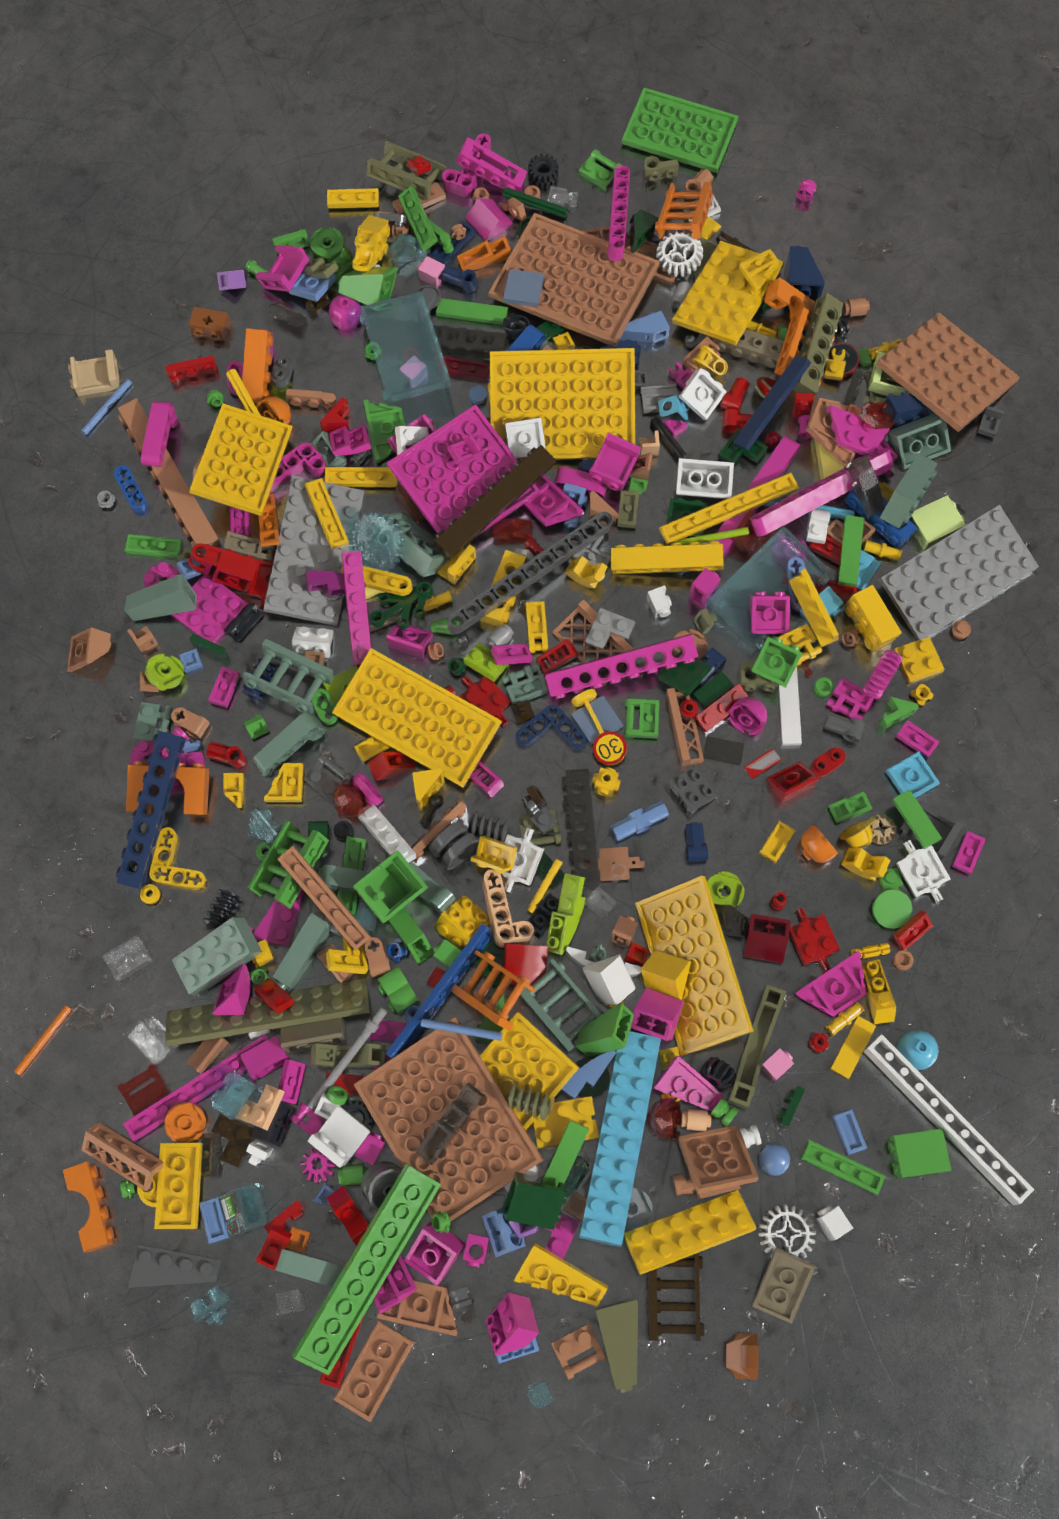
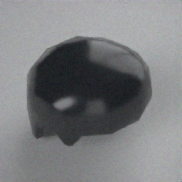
M512 314L509 319H503V329L506 335L512 339H517L530 325L528 318L523 315Z

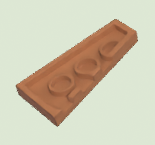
M460 796L456 800L458 804L454 808L449 807L443 813L442 820L435 821L427 830L428 833L421 835L411 846L416 853V860L424 853L423 849L427 845L430 846L441 831L450 826L456 817L459 819L465 814L467 805Z

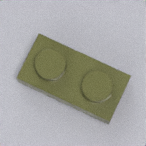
M621 492L617 527L636 528L639 492Z

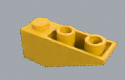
M880 959L861 962L868 1006L874 1024L894 1022L896 1004Z

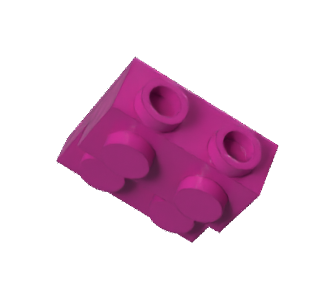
M756 591L755 595H750L751 634L788 633L790 596L785 595L783 591H774L773 595H766L764 591Z

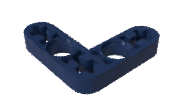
M554 704L547 706L516 732V742L521 747L531 745L551 727L573 750L579 751L584 749L587 741L585 734L560 707ZM549 711H556V717L559 719L558 723L554 716L549 717ZM539 721L544 724V727L541 730H536L533 724ZM567 723L571 729L568 732H563L560 729L561 724ZM528 728H530L531 733L527 736L528 740L526 741L523 739L521 741V734L524 736L529 733ZM573 731H575L574 736L576 739H582L581 744H574L575 739L571 735Z

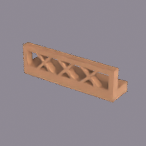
M675 688L667 689L666 700L681 766L703 763L704 757L694 717L690 718L687 725L682 723L677 697L685 695L675 692ZM688 695V697L685 696V699H686V700L690 699V696H689V695ZM687 706L688 710L691 711L692 707ZM686 730L694 735L691 743L686 740ZM692 748L697 751L699 758L690 759L689 749Z
M100 1122L85 1132L81 1151L143 1190L147 1191L150 1189L153 1175L163 1168V1161ZM90 1142L95 1145L97 1151L89 1147ZM105 1152L111 1154L113 1161L107 1157ZM122 1162L127 1164L130 1171L126 1170L123 1167ZM138 1172L146 1176L145 1181L140 1178Z

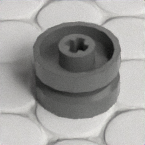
M456 821L448 826L435 838L429 847V850L435 857H442L441 863L447 870H451L461 864L479 844V840L473 833L467 834L468 829L462 821Z
M382 1161L375 1163L367 1169L362 1177V1194L376 1211L379 1210L402 1171L398 1165L392 1162Z

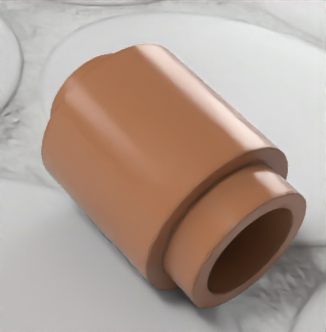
M865 297L847 299V301L843 302L842 307L844 316L854 317L866 315L870 309V304Z

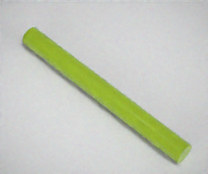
M748 527L681 539L675 543H681L682 545H689L692 542L705 543L748 535L749 530Z

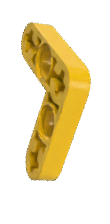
M170 827L163 828L160 831L149 872L150 878L157 884L192 890L203 889L207 884V879L202 872L171 866L178 835ZM168 833L173 837L169 838L167 843L171 848L166 847V839L164 838V836H168ZM168 851V858L166 860H159L160 852ZM159 870H161L163 874H167L169 876L168 878L166 876H159V879H157L156 875L154 874L158 873ZM176 873H182V881L174 882L173 876ZM188 874L191 879H197V876H199L202 882H198L195 885L193 881L188 880Z

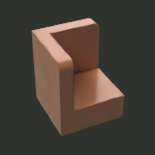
M147 626L135 633L131 629L127 630L142 654L158 645Z

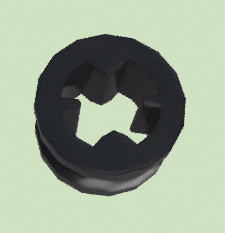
M845 319L840 320L836 331L838 337H842L844 334L848 335L850 332L847 321Z

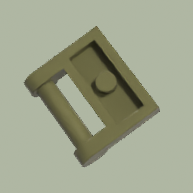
M550 810L549 812L558 820L557 811ZM531 813L518 815L521 838L525 834L526 827L533 829V834L541 833L530 822V819L533 817ZM559 823L555 824L548 831H554V835L531 838L530 841L534 845L562 844Z

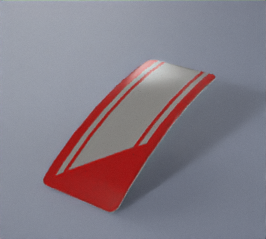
M771 749L744 766V769L754 779L765 770L780 762L781 759L775 750Z

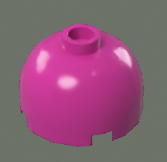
M342 294L332 300L329 306V318L332 325L337 326L339 330L350 331L356 329L357 325L363 322L364 310L361 302Z
M741 698L729 709L730 722L742 733L745 730L750 732L749 735H756L764 728L767 722V709L756 698Z

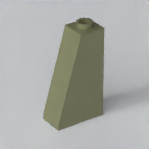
M637 1299L595 1310L615 1390L620 1389L621 1393L633 1390L632 1386L637 1385Z

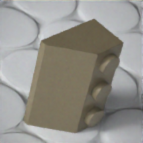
M342 1017L281 1027L280 1044L286 1053L311 1049L312 1044L315 1043L327 1045L347 1043Z

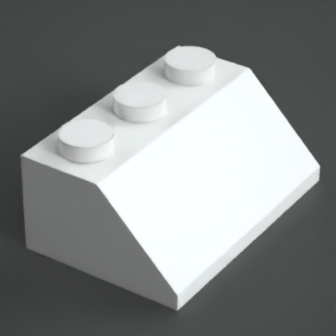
M679 458L676 495L730 498L732 496L734 463Z

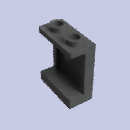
M921 801L920 806L942 837L939 842L932 845L941 861L964 824L959 821L955 823L950 822L925 807V802ZM904 821L900 827L902 833L899 837L906 841L911 840L914 846L923 849L906 821Z

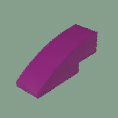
M320 570L306 571L307 592L326 590L327 597L346 595L343 573Z

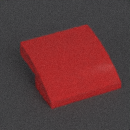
M505 943L503 967L517 977L523 975L531 981L529 985H532L546 973L548 946ZM512 979L510 984L517 985V982Z

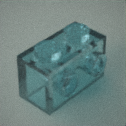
M237 1069L233 1073L229 1072L223 1080L225 1084L221 1090L217 1089L211 1097L212 1108L232 1121L256 1088V1081Z

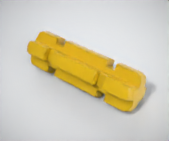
M881 943L879 946L876 944L865 946L861 949L855 948L851 950V955L857 951L861 953L860 959L862 957L879 956L880 954L885 955L890 953V946L888 943Z

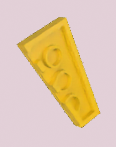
M534 1243L514 1278L515 1282H524L530 1284L531 1287L547 1289L557 1295L570 1296L571 1299L597 1307L608 1289V1285Z

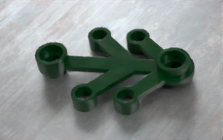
M422 581L417 586H413L411 595L408 597L393 596L386 593L379 595L378 600L381 606H387L390 603L397 604L384 612L379 610L373 611L369 616L371 624L375 627H382L387 618L402 610L401 617L398 619V625L400 629H407L410 626L408 618L412 603L418 600L417 607L413 610L414 617L418 620L425 617L424 606L426 599L430 598L434 593L433 586L429 582Z

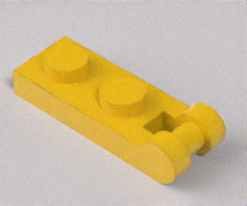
M544 601L527 602L526 615L529 650L531 653H535V651L547 652L548 639ZM534 639H542V643L535 644Z

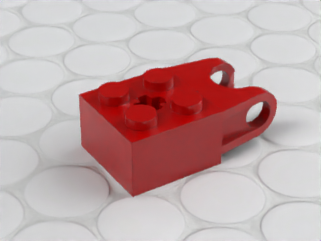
M202 543L196 544L192 548L188 559L191 569L212 577L211 581L246 593L252 584L259 562L252 556L237 554L232 549L225 550ZM201 548V549H204L206 553L195 552V551H196L197 549ZM192 559H194L198 563H201L202 565L195 566L192 562Z

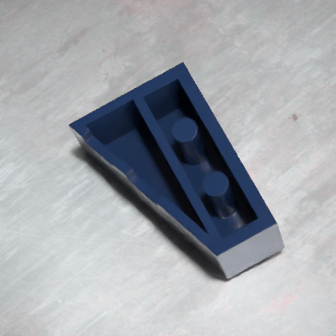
M906 391L901 392V396L894 397L893 394H888L881 410V415L889 431L934 414L914 395L907 394Z

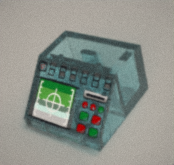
M253 1182L219 1196L229 1238L261 1228L270 1222L259 1183Z

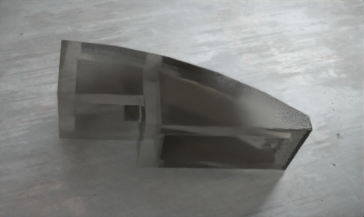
M868 455L852 460L846 467L854 481L852 487L867 517L883 512L884 503L881 490Z

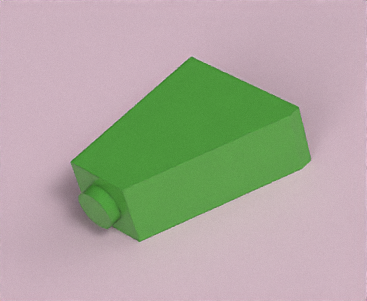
M404 907L388 920L418 965L434 955L433 949L424 933Z
M623 1003L617 1004L581 1028L575 1046L587 1057L625 1048L634 1014Z

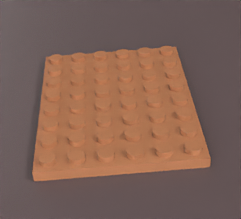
M534 213L488 295L490 298L503 302L510 269L543 273L544 282L538 307L505 304L616 347L659 268L660 261L637 252L632 253L627 248H624L623 258L620 261H612L607 255L609 241Z
M457 1017L446 1022L461 1025ZM436 1029L354 1084L401 1167L404 1168L408 1164L441 1184L426 1209L431 1218L438 1211H441V1213L446 1211L450 1222L512 1182L515 1172L524 1174L544 1161L513 1109L509 1108L508 1100L468 1035Z

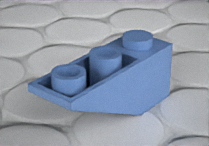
M662 311L652 312L645 317L636 318L629 322L619 340L653 343L669 337L670 327Z

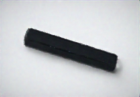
M656 416L651 419L650 425L655 431H658L660 438L678 461L679 458L685 459L687 454L659 417Z

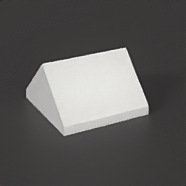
M620 954L583 967V971L598 1002L616 1006L635 990V985Z

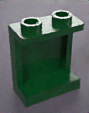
M515 1172L503 1207L505 1220L554 1230L556 1222H559L561 1218L562 1204H565L567 1201L568 1193L565 1190L564 1184L559 1182L556 1187L527 1181L524 1179L523 1173Z

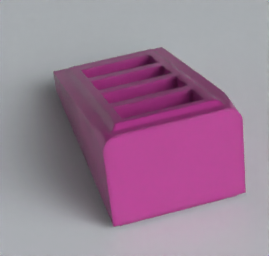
M479 761L477 764L479 768L471 774L470 779L492 798L504 786V783L500 777Z

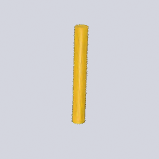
M556 859L527 908L529 912H535L563 863L560 860Z

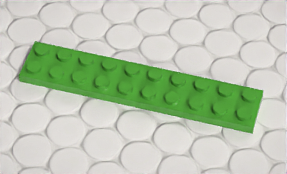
M408 1164L404 1166L293 1352L292 1356L294 1359L326 1375L330 1374L441 1186L439 1182Z

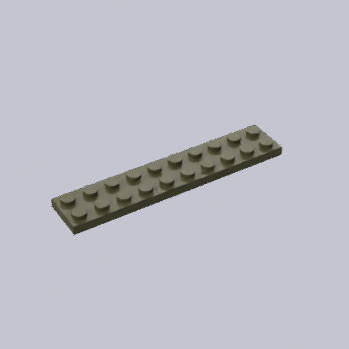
M366 979L287 991L286 993L293 998L294 1004L280 1014L275 1013L258 996L248 999L244 1015H214L215 1004L167 1011L165 1041L167 1046L369 1013Z

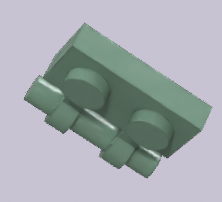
M537 664L533 666L527 665L522 670L517 672L511 671L508 675L501 677L503 684L512 683V685L506 687L512 705L548 693L542 675H533V673L539 671ZM527 676L528 679L518 682L517 679Z
M141 702L133 739L148 741L154 740V736L159 731L169 733L168 727L170 721H172L171 713L173 707L166 705L165 711L160 712V705ZM158 720H162L161 728H157Z

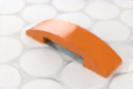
M274 493L269 494L262 516L259 515L261 547L280 544Z

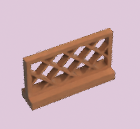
M584 599L578 604L579 607L552 631L561 642L565 639L571 640L572 643L573 641H583V650H577L579 654L577 658L582 663L587 662L586 653H596L597 660L599 659V653H610L611 656L612 653H622L634 649L623 638L610 634L608 639L610 650H599V648L597 650H586V628H592L598 613ZM580 613L584 617V624H573L574 617ZM563 628H571L570 637H562L559 632ZM573 628H584V637H573ZM618 663L616 666L617 671L620 668H622L626 663Z

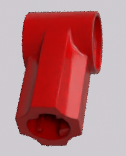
M743 377L735 379L729 393L725 394L720 407L726 410H740L743 398L750 387L747 379Z
M736 409L725 410L723 414V430L729 433L736 432L738 428L742 430L753 414L739 413Z
M211 741L206 749L207 758L230 764L234 768H242L246 764V756L237 746L230 747ZM239 754L238 759L232 760L235 755Z

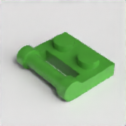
M594 149L591 156L579 169L578 174L606 191L613 183L615 168L621 164H616L601 155L600 151ZM598 160L599 162L613 169V172H610L609 170L595 163V161Z
M626 699V729L623 736L625 738L658 739L659 700ZM634 707H640L639 730L633 729Z

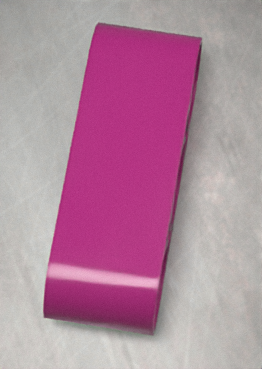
M559 467L554 480V484L562 491L565 483L586 488V496L589 498L590 492L594 491L603 499L607 489L606 484L594 482L589 477L588 472L568 467Z

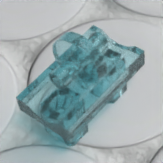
M257 808L252 810V816L249 819L251 823L248 825L251 829L248 834L249 837H258L259 840L264 838L268 843L273 844L282 829V825L279 822H275L272 825L267 822L272 819V814L268 808L260 811Z
M215 1286L207 1292L212 1301L207 1307L201 1298L190 1304L194 1314L192 1319L195 1323L202 1321L210 1314L212 1316L206 1320L209 1326L215 1321L219 1326L224 1323L222 1316L227 1313V1310L222 1308L217 1311V1309L231 1300L228 1294H224L218 1286Z

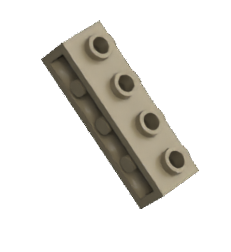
M747 329L737 345L713 338V342L720 348L719 352H726L735 357L758 362L770 368H776L784 343L782 340Z

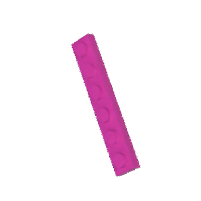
M361 551L342 552L353 665H361L371 649Z

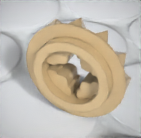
M879 814L870 817V819L876 818L870 825L873 833L872 842L880 845L890 843L896 836L897 826L893 819H890L887 815ZM879 823L882 825V827L887 828L886 830H884V834H882L880 830H875L879 827Z

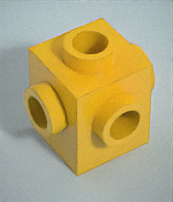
M600 767L599 773L595 772L592 784H595L594 792L601 796L612 797L614 790L618 791L621 780H618L619 773L609 767H605V769Z

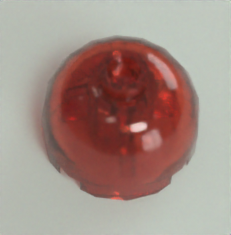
M344 779L334 791L333 799L336 804L334 808L340 815L346 814L349 817H358L371 808V805H367L365 802V795L362 791L356 789L353 783L351 785L347 784L349 780Z
M676 1097L663 1098L656 1101L651 1107L650 1113H647V1124L651 1125L652 1131L662 1139L676 1140L680 1136L681 1131H677L678 1124L681 1125V1108L679 1102H675L677 1100Z

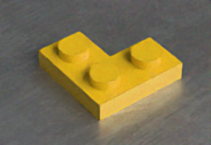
M343 937L344 951L328 949L326 952L328 971L366 974L368 971L365 944L355 951Z

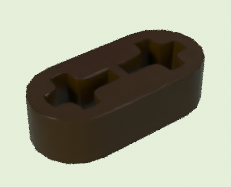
M327 290L317 302L308 299L306 302L307 312L312 316H317L329 310L332 300L337 297L336 293L333 290Z

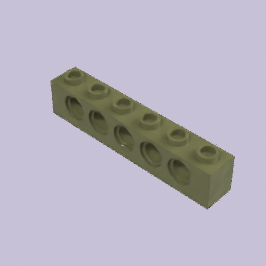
M829 293L816 299L799 354L800 357L809 359L811 364L792 389L796 393H814L815 395L820 387L819 383L824 374V366L829 358L828 353L833 344L834 333L837 331L838 320L842 315L841 310L844 304Z

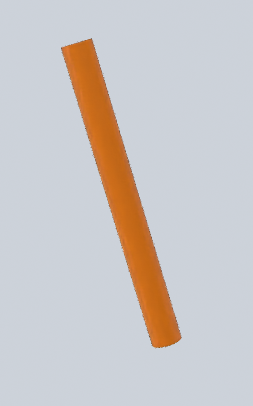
M67 1005L63 1007L16 1067L14 1072L20 1076L71 1012V1008Z

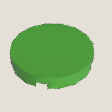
M888 889L880 892L875 897L876 899L872 904V913L875 920L883 927L891 929L900 928L911 918L912 903L902 891Z

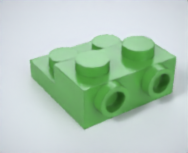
M768 637L751 672L786 688L803 653L795 645L790 644L787 646L783 644V640L778 637Z

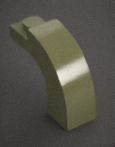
M312 1044L311 1065L335 1068L351 1046ZM362 1045L345 1069L381 1067L385 1064L386 1045Z

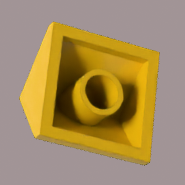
M440 768L412 773L418 809L421 812L428 805L429 797L437 793L445 782L443 770Z
M655 950L641 968L645 988H650L682 1000L691 961Z

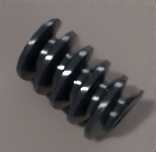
M217 890V894L220 897L213 898L217 904H210V908L213 911H207L206 914L209 918H203L202 920L206 927L215 930L225 923L224 920L231 919L227 914L235 913L231 906H238L239 904L235 901V898L241 899V897L227 890Z

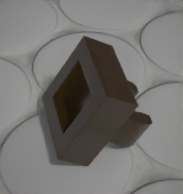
M529 700L511 706L517 725L526 723L535 717Z
M531 785L526 788L529 795L522 799L524 804H527L530 800L539 807L547 804L538 787Z

